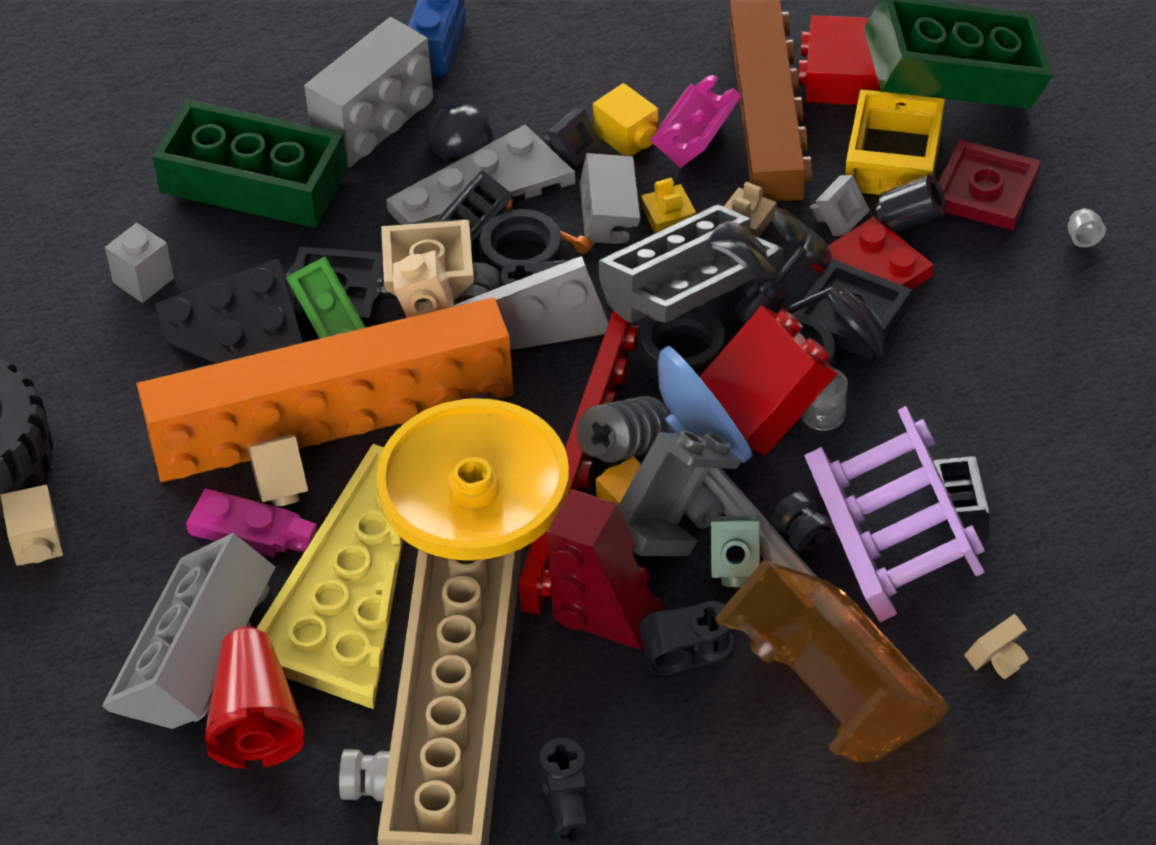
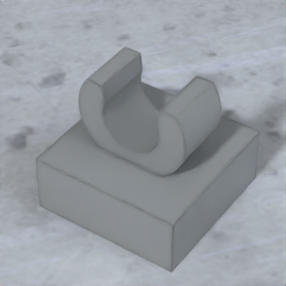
M840 175L816 200V204L810 206L816 221L826 222L833 236H844L849 233L870 211L853 175Z

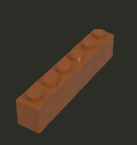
M730 0V33L738 93L742 95L739 103L750 183L763 189L762 197L772 201L804 200V182L812 181L810 156L802 155V152L807 151L806 126H798V122H803L802 98L794 97L793 94L798 93L799 82L797 68H790L789 64H794L793 39H785V36H790L789 12L781 11L780 0Z

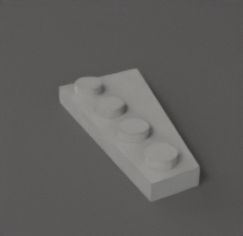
M523 125L387 198V210L401 225L432 223L438 219L466 185L482 170L511 192L513 197L522 194L525 199L542 194L541 188L559 183L562 188L575 184V171L531 129ZM469 206L467 209H469V210L471 211V210H474L475 208L472 207V206Z
M582 256L454 305L455 307L495 297L509 334L510 350L604 335L609 324Z

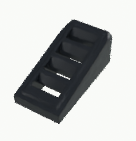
M482 170L466 185L435 222L455 221L457 218L469 220V227L472 229L470 231L472 250L479 243L482 229L492 218L506 211H512L513 195ZM469 206L474 207L483 217L481 219L478 218L467 208Z
M976 457L933 460L942 481L969 478L943 481L964 529L973 525L980 541H987L990 537L989 510ZM933 489L934 499H935V504H936V503L939 502V500H938L937 495H936V493H935V491H934V489ZM948 520L939 523L944 544L956 538Z

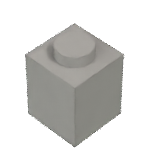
M135 223L105 246L113 283L142 303L174 279L167 242L138 223Z

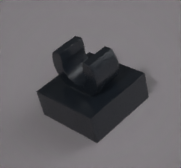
M573 109L547 131L548 136L544 138L547 146L558 154L571 168H576L585 160L587 153H593L602 145L585 109Z

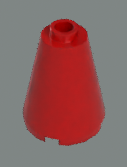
M242 626L226 635L221 643L204 735L206 749L212 759L219 764L229 767L247 769L246 761L262 759L263 767L274 766L290 759L302 749L305 727L269 635L255 627Z

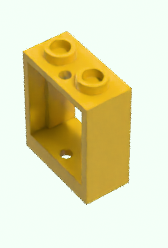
M860 90L846 160V175H853L861 193L880 195L884 191L927 174L935 176L943 129L945 99ZM902 102L906 105L901 106L898 103ZM868 128L929 135L925 157L865 151L864 146Z

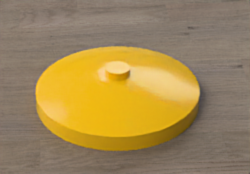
M462 399L446 402L415 415L390 437L382 450L377 465L376 484L378 499L383 515L392 529L406 542L426 553L454 560H483L500 557L529 545L550 528L568 496V457L556 432L543 419L527 409L493 399Z

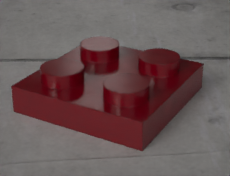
M959 139L938 182L945 197L946 213L1014 231L1040 174L1041 161Z

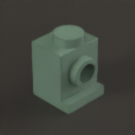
M758 515L711 516L712 578H721L722 586H749L750 577H760V526ZM734 545L742 547L745 551L743 559L738 562L730 561L726 556L729 547Z

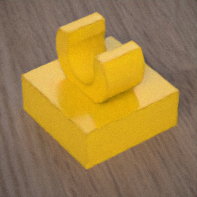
M672 178L655 182V192L641 195V208L655 234L696 215V211L682 185L674 186Z

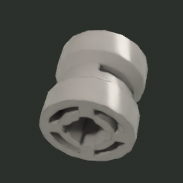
M344 749L339 774L341 799L358 800L364 795L373 796L376 801H383L390 751H378L375 755H364L360 750Z

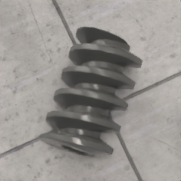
M640 396L624 401L595 405L585 410L579 419L577 427L578 442L582 452L590 457H597L604 462H618L633 456L647 455L659 432L673 433L664 420L671 413L660 400L651 396Z

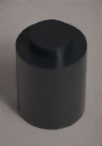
M927 174L880 194V203L876 205V212L880 222L890 227L893 232L899 233L945 215L946 201L938 181L933 175Z

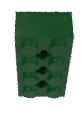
M880 0L863 28L879 86L883 92L1031 109L1053 77L1033 13L937 0Z
M186 99L152 156L160 193L317 228L348 171L343 133Z

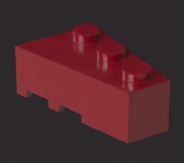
M571 489L547 531L553 620L560 622L569 629L583 630L642 650L643 644L638 629L639 623L649 614L663 610L664 606L660 597H652L647 587L650 575L646 567H638L632 554L636 545L617 504Z

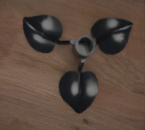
M782 208L777 209L772 215L773 224L780 234L797 247L794 255L778 274L771 260L766 258L767 251L763 244L742 225L733 221H726L718 225L711 233L706 247L727 254L749 272L757 276L754 285L746 292L747 295L735 306V312L744 324L747 323L761 305L776 313L784 309L792 314L823 299H827L832 308L869 344L877 355L878 360L884 355L885 331L880 319L867 304L846 289L838 292L833 287H829L785 307L784 301L788 298V295L779 284L803 255L808 256L820 267L826 266L832 259L831 250L824 239L814 230L805 226L795 215Z

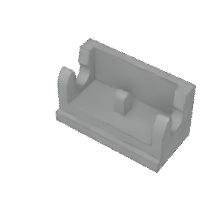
M587 153L579 183L585 237L590 240L592 245L595 242L626 243L630 240L629 232H616L611 229L616 226L635 227L639 224L640 213L633 156Z

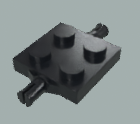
M300 246L296 262L286 273V276L325 256L365 328L372 327L375 310L382 299L398 300L395 295L384 287L383 253ZM289 285L300 324L312 325Z

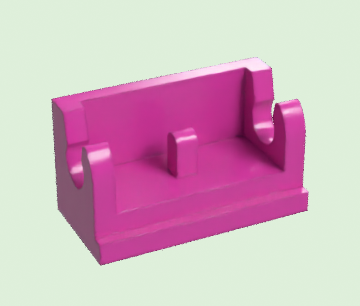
M707 76L696 86L691 83L650 139L654 145L680 168L706 149L742 97L734 88L725 91L723 95L715 94L711 87L717 81V76Z

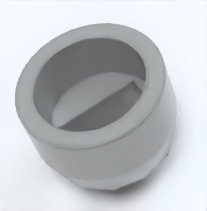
M1083 208L1071 215L1068 223V232L1076 246L1090 247L1097 244L1104 237L1106 227L1096 212Z

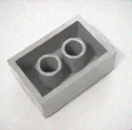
M392 17L385 20L304 85L310 126L343 133L349 168L362 157L369 155L374 147L391 133L398 131L402 124L419 110L426 108L430 101L434 99L428 38Z

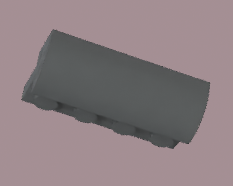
M717 204L599 260V278L607 301L614 311L629 323H633L647 315L655 321L666 323L756 278L757 276L749 272L727 254L706 247L711 233L721 223L733 221L742 225L750 232L751 218ZM756 237L767 251L766 258L771 260L774 267L776 268L783 264L784 248Z

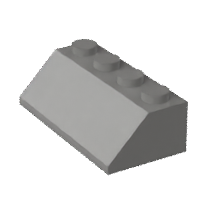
M234 533L180 558L102 707L115 714L170 729L202 719L210 708V696L213 692L222 640L238 627L251 626L249 619L255 607L262 603L269 592L270 587L267 583L275 566Z

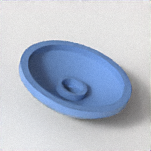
M670 346L661 350L658 358L659 389L664 403L671 413L664 420L673 433H680L681 430H686L697 435H705L706 432H712L723 437L731 444L729 450L738 456L742 463L752 458V451L743 435L696 372Z

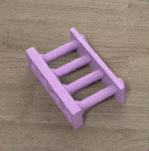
M906 406L899 409L898 412L907 432L843 463H840L839 460L830 463L821 447L804 455L863 595L879 622L897 614L890 596L897 593L896 588L956 559L965 556L976 577L985 573L977 557L978 554L985 552L973 525L964 529L928 450V447L935 445L933 437L924 419L914 422ZM916 449L923 467L861 497L855 498L852 495L847 498L843 488L850 486L849 480ZM929 484L932 485L939 500L938 503L874 534H871L870 531L862 533L859 523L866 520L865 515ZM948 520L956 537L955 539L888 571L885 567L878 570L874 560L881 557L880 551Z

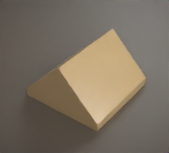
M469 220L381 226L384 287L396 296L393 284V263L401 261L409 255L423 254L433 250L436 251L453 289L454 300L474 283Z

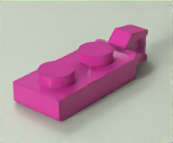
M206 488L186 522L188 533L192 536L217 541L234 533L256 552L274 557L276 552H285L286 548L304 553L317 533V525L315 523L301 519L299 514L290 512V510Z

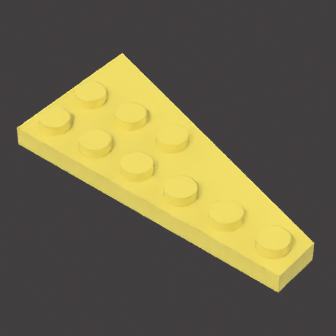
M372 444L257 627L258 630L264 631L269 635L285 678L374 709L403 545V538L389 525L380 507L376 471L379 457L384 447Z

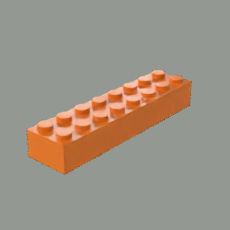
M495 297L137 383L160 482L181 479L193 474L250 461L247 444L293 434L296 436L299 449L352 435L364 434L368 431L388 426L404 424L424 410L446 402L471 399L476 392H490L499 399L514 396L509 334Z

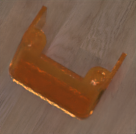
M763 560L714 618L722 626L745 632L752 639L749 646L764 661L772 663L774 660H777L792 667L842 723L837 728L838 736L828 746L834 754L849 757L857 763L862 761L875 763L937 725L950 710L949 705L851 598L837 586L826 580Z

